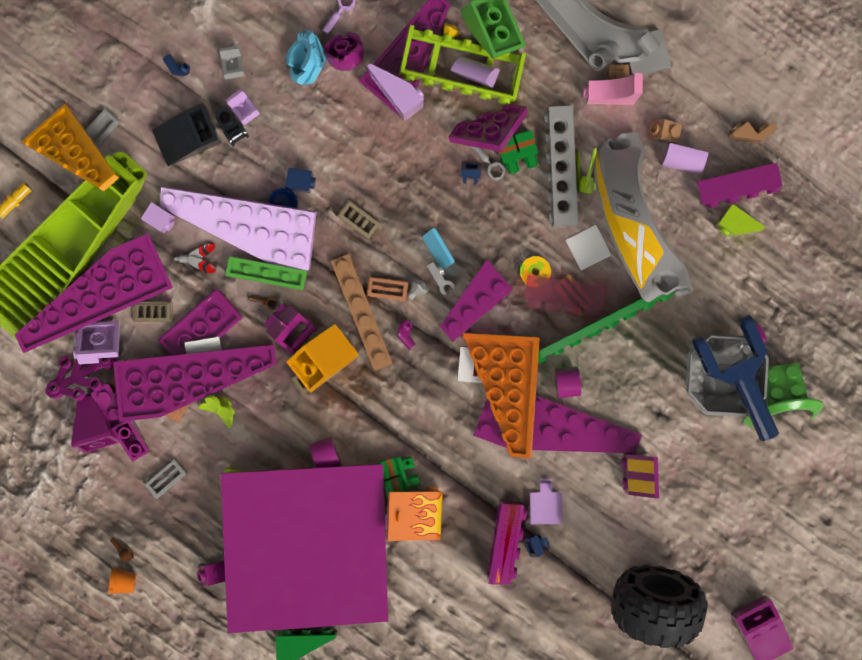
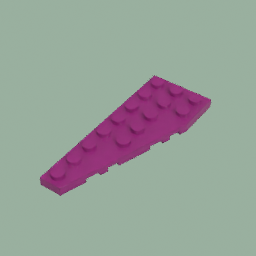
M147 233L109 250L17 332L15 337L22 352L26 353L173 288L149 234Z
M274 345L113 362L119 422L163 417L276 365Z

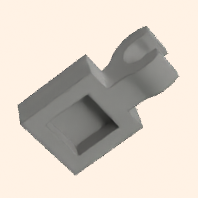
M432 262L427 265V269L438 284L443 295H446L443 289L445 285H449L452 290L455 289L451 281L444 280L442 275L445 273L439 264L435 265Z

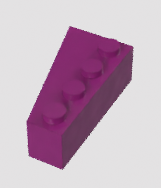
M488 260L485 261L440 326L452 342L513 290Z

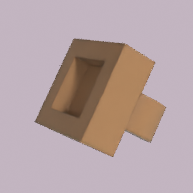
M609 64L608 80L629 76V65Z

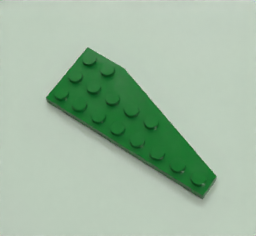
M673 291L668 295L662 294L650 302L640 297L629 305H625L613 313L607 314L580 328L573 334H569L557 342L540 349L538 364L546 361V356L550 354L556 356L564 352L563 348L568 345L572 348L582 343L580 339L585 336L590 339L602 332L601 328L603 327L608 330L616 326L621 318L624 321L632 318L638 313L637 310L639 309L642 312L648 310L658 302L657 300L661 303L671 298L675 292Z

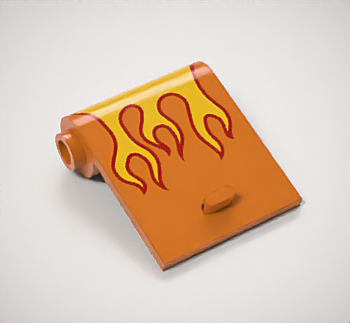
M427 486V490H423V492H388L387 541L441 539L442 491L439 490V487Z

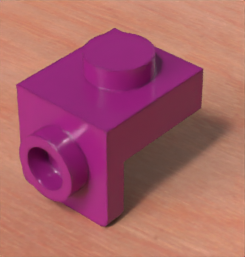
M224 560L198 566L197 578L201 585L210 586L225 582Z

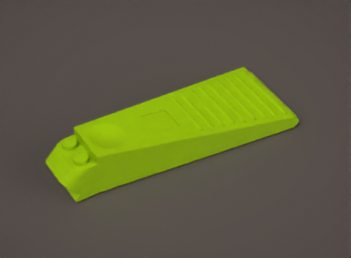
M116 152L111 156L108 154L105 157L119 179L105 191L84 181L0 265V326L15 339L17 332L86 272L136 201V196L143 187L147 173L126 153Z

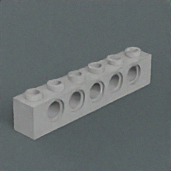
M573 106L549 107L547 112L544 113L545 125L548 124V132H545V144H549V152H546V164H550V171L547 172V183H551V191H548V203L552 205V211L548 213L549 223H552L553 228L576 227L578 225ZM557 123L562 124L564 131H555L554 125ZM562 143L565 151H556L555 144ZM556 163H563L566 166V170L559 172L555 167ZM558 182L565 183L566 191H559L556 184ZM558 202H565L568 207L567 211H560L557 207Z

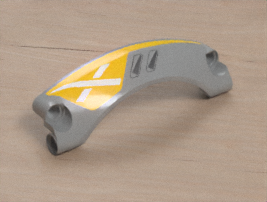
M638 132L622 133L615 139H607L597 147L594 162L596 190L607 229L626 270L645 301L650 302L662 294L668 295L673 291L677 296L686 295L693 291L686 266L659 231L645 201L640 171L646 152Z

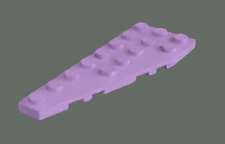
M166 186L161 187V208L269 264L310 270L317 211Z

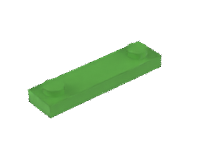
M229 256L225 276L304 291L308 271Z

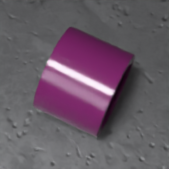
M578 366L555 368L554 380L557 398L581 396Z
M332 437L309 444L316 467H335L341 465V459Z

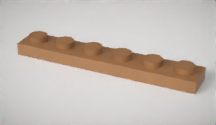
M347 254L332 260L331 264L374 371L393 364L350 255Z

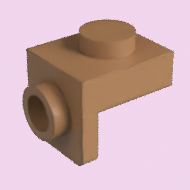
M666 119L652 120L649 129V139L679 144L682 124Z

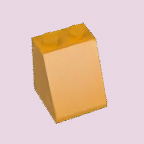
M334 324L305 344L286 363L311 393L350 364L359 354L344 336L343 332Z

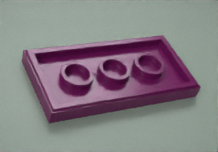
M216 288L158 341L171 356L186 354V342L215 337L220 339L244 317L223 293Z

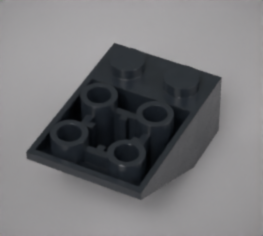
M203 103L181 112L152 130L168 167L222 144L209 111Z

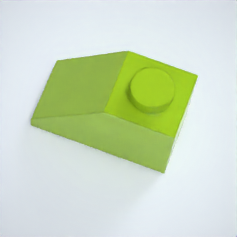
M734 204L727 207L715 224L719 228L718 231L726 237L755 233L765 228L764 225Z

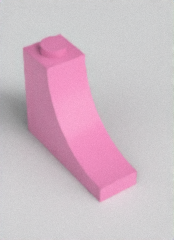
M634 73L631 76L620 79L588 81L587 86L583 87V98H586V104L634 105L643 92V73Z

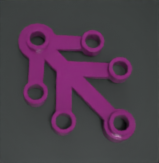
M67 356L61 357L59 360V366L61 367L56 378L46 386L47 396L52 399H58L64 395L72 397L76 401L83 400L85 392L81 388L69 389L66 387L76 384L91 388L93 391H99L103 383L98 378L87 379L84 377L102 367L107 370L113 369V362L118 361L117 357H110L107 361V358H100L99 363H93L83 369L84 364H79L78 360H76L72 372L67 378H65L66 373L72 367L73 362Z

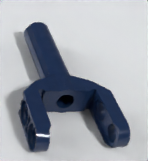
M747 314L740 318V327L753 356L719 369L709 344L704 341L702 336L693 338L692 342L706 375L736 386L759 440L767 441L779 434L755 380L757 370L763 363L767 349L753 318Z

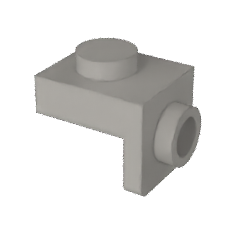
M239 46L220 48L219 53L222 59L225 80L243 77V59Z

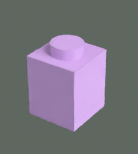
M152 202L141 217L143 221L162 233L170 231L175 223L173 215Z

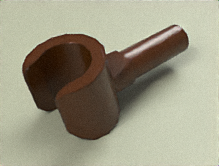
M253 296L249 297V301L261 303L268 309H275L267 304L269 300L276 301L274 298L261 299Z
M114 537L110 539V542L119 552L121 560L128 561L134 558L130 548L123 550Z

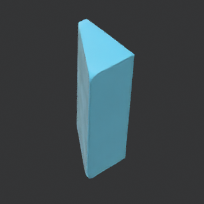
M436 228L423 235L424 242L437 264L443 270L454 264L455 260Z

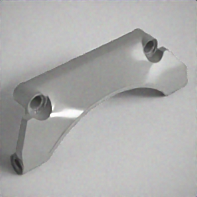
M536 0L594 70L603 69L614 59L618 63L644 60L661 46L646 27L631 26L615 21L597 10L588 0Z

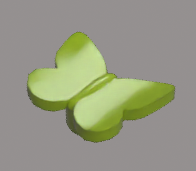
M208 395L205 401L198 407V409L216 413L229 429L232 427L235 412L227 398L223 396L217 398L213 395Z

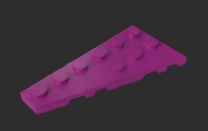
M428 0L373 65L402 79L403 76L398 74L410 25L414 26V30L423 32L431 30L433 34L439 35L451 4L446 0ZM411 39L405 69L424 73L434 44ZM367 71L359 80V83L402 119ZM414 79L413 82H407L411 83L415 88L416 86L418 87L420 80Z

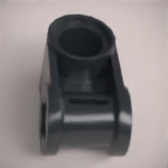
M222 107L216 112V120L232 147L244 137H249L241 122L238 121L235 114L229 108ZM224 113L231 115L228 122L221 121V116Z

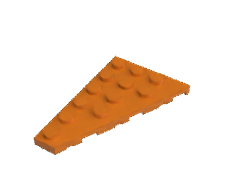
M463 333V338L466 340L469 348V354L474 361L478 377L486 391V397L490 401L491 410L502 432L501 435L507 444L510 457L532 458L540 338Z

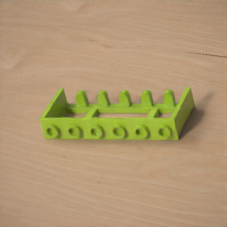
M410 25L398 75L403 76L402 79L413 82L416 79L422 81V84L427 86L437 84L441 85V89L452 91L457 89L464 95H472L474 93L480 95L479 98L485 100L495 98L499 99V103L509 105L510 102L513 103L517 98L526 53L522 52L520 55L507 53L494 58L516 64L510 94L487 89L488 87L484 85L478 87L434 76L440 46L488 57L486 64L490 66L493 65L494 59L491 58L482 46L472 44L471 40L464 39L459 41L452 39V36L448 34L439 36L433 34L431 30H425L424 32L414 30V26ZM411 39L434 44L428 74L405 69Z

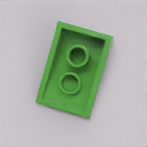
M474 0L460 10L467 28L492 59L526 47L507 0Z

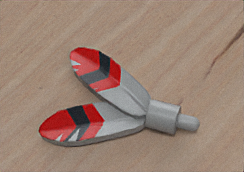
M205 244L192 251L189 255L174 257V260L180 261V263H189L205 273H215L216 269L214 266L201 258L212 253L216 246L214 244Z

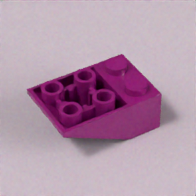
M763 596L731 613L754 660H774L794 649L779 613L772 600L767 596Z

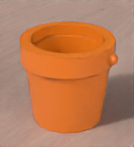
M112 568L108 593H134L137 574L120 570L119 568Z

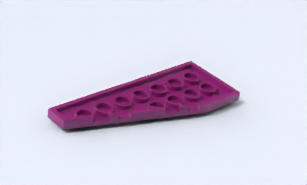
M536 396L532 450L636 454L642 437L641 434ZM486 399L473 436L507 448V444L501 435L502 432L491 410L490 401Z

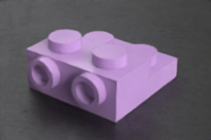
M119 321L94 322L75 331L77 347L73 348L74 359H77L79 364L99 363L100 358L118 357Z

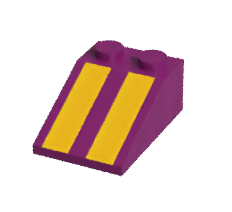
M624 453V458H621V468L625 470V478H622V489L628 495L659 498L658 457L650 453Z

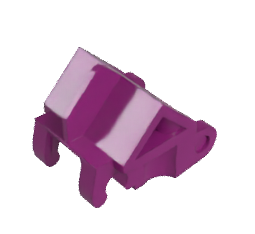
M283 303L264 323L268 328L266 332L292 355L296 353V350L313 331H317V328L291 305L286 307ZM302 322L305 323L307 327L289 346L286 343V340L289 338L288 336Z

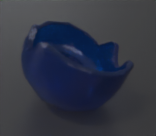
M277 188L268 197L269 204L298 208L297 196L288 188Z

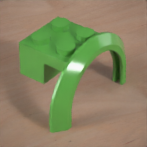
M799 363L768 367L767 398L765 401L771 415L791 410H809V414L812 413L810 419H814L824 407L822 401L808 399ZM747 415L742 421L743 424L754 428L749 415Z

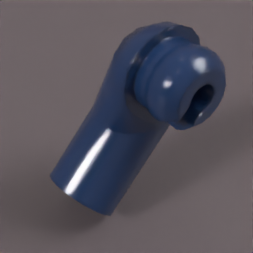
M171 54L163 58L172 75L184 77L190 73L189 64L176 63Z

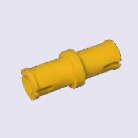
M23 182L13 193L6 195L7 198L0 204L1 218L4 219L15 207L18 208L20 206L19 203L32 192Z

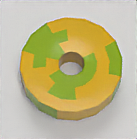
M532 256L527 258L520 267L521 280L529 287H541L550 279L551 267L542 257ZM532 269H538L539 274L537 276L533 275Z

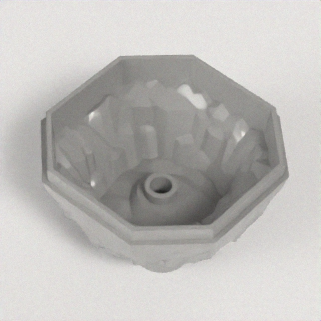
M709 334L704 338V341L709 344L719 369L753 356L745 336ZM695 348L689 351L686 373V394L705 415L746 417L748 413L736 386L707 376ZM765 355L763 363L758 368L755 376L764 400L767 398L769 357Z

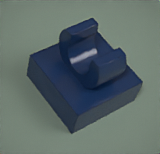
M462 162L461 177H463V184H466L468 177L474 179V185L477 184L478 178H481L482 163Z
M529 535L523 538L530 557L544 555L542 548L549 545L547 537L538 538L537 535Z

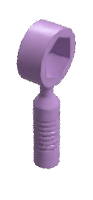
M338 0L339 10L333 13L322 31L328 35L339 20L341 12L343 10H352L356 5V0H353L350 6H342L341 0Z

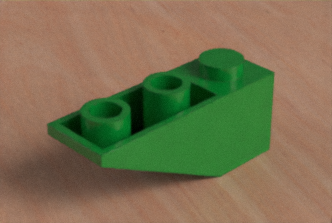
M309 628L301 629V632L283 629L276 635V660H298L335 639L337 631H333L332 628H323L321 631L315 632Z

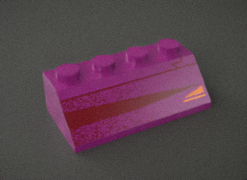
M499 500L487 573L488 584H512V579H516L517 567H514L515 559L519 560L521 548H518V541L522 540L524 533L521 523L522 520H526L527 509L524 508L523 503Z

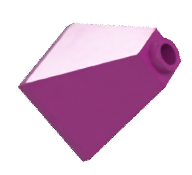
M85 394L83 400L77 401L71 446L83 453L120 443L111 429L112 426L91 394Z

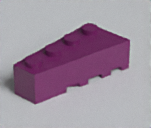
M778 163L697 182L702 205H707V208L717 207L720 202L727 201V204L735 203L742 197H747V199L759 197V194L767 192V195L777 193L783 187Z

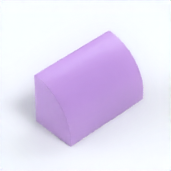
M461 56L455 61L451 71L459 77L493 88L500 69Z
M669 143L665 148L661 166L700 175L705 167L709 152Z

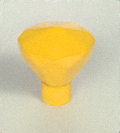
M444 23L443 36L448 34L453 39L460 35L461 32L454 24Z

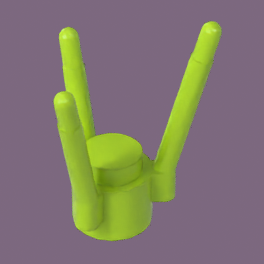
M597 148L593 149L587 176H582V180L580 152L576 153L577 192L592 195L593 190L596 191V184L594 178H591Z

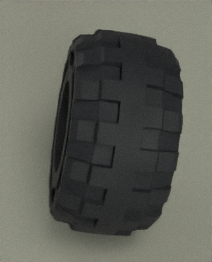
M642 565L641 567L635 566L624 571L616 581L611 599V613L614 622L618 624V628L636 641L639 640L650 646H660V648H678L693 642L699 636V633L702 632L708 608L706 595L702 587L695 583L693 578L682 574L680 571L671 570L663 566Z

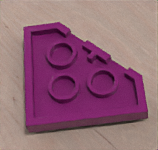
M507 104L502 106L503 110L495 113L491 111L476 116L477 120L472 122H460L448 136L450 143L502 152L527 115V106Z

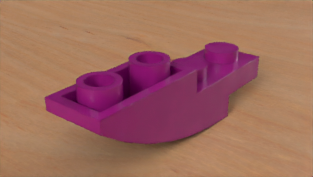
M110 383L104 384L99 391H92L90 393L112 426L111 429L131 461L133 462L149 453L150 450L134 420L119 422L117 394Z

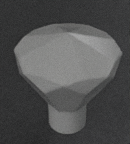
M414 278L411 291L407 296L413 300L417 295L427 293L429 291L428 287L422 280Z

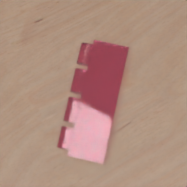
M528 275L524 299H528L527 307L541 309L543 301L545 302V310L560 312L561 306L565 305L564 313L580 315L581 308H584V316L598 318L599 310L603 311L606 287Z

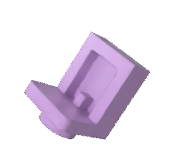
M242 89L226 99V102L243 125H246L260 114Z

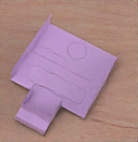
M540 479V492L530 493V525L562 524V492H552V479Z

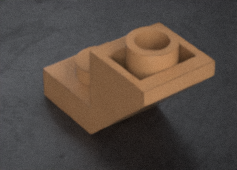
M740 122L731 129L733 133L728 138L730 140L758 144L776 131L778 127L774 122L769 126L765 123L755 131L749 122L744 125Z

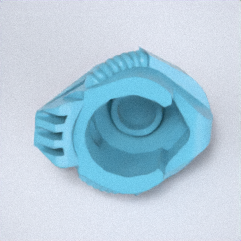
M305 29V31L298 33L297 40L290 47L286 55V64L290 66L291 79L300 85L313 84L326 62L324 50L313 31Z

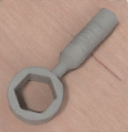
M470 146L479 158L488 164V177L493 181L501 180L505 175L504 166L498 162L491 163L489 156L482 148ZM499 166L503 171L501 177L494 178L490 173L491 168Z

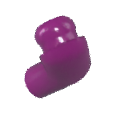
M404 320L399 324L397 337L410 350L416 343L410 337L412 323L409 320Z

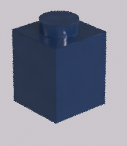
M288 168L285 187L287 190L311 193V189H315L316 177H313L312 171Z

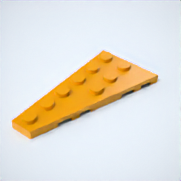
M66 103L21 141L25 146L102 191H105L119 179Z

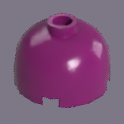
M347 32V36L343 37L340 34L336 35L324 46V55L327 62L339 71L353 70L361 63L364 57L363 44L360 36L356 33Z

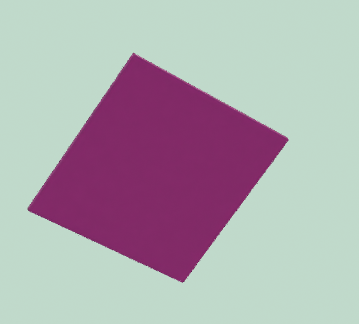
M383 464L220 473L228 633L388 622Z

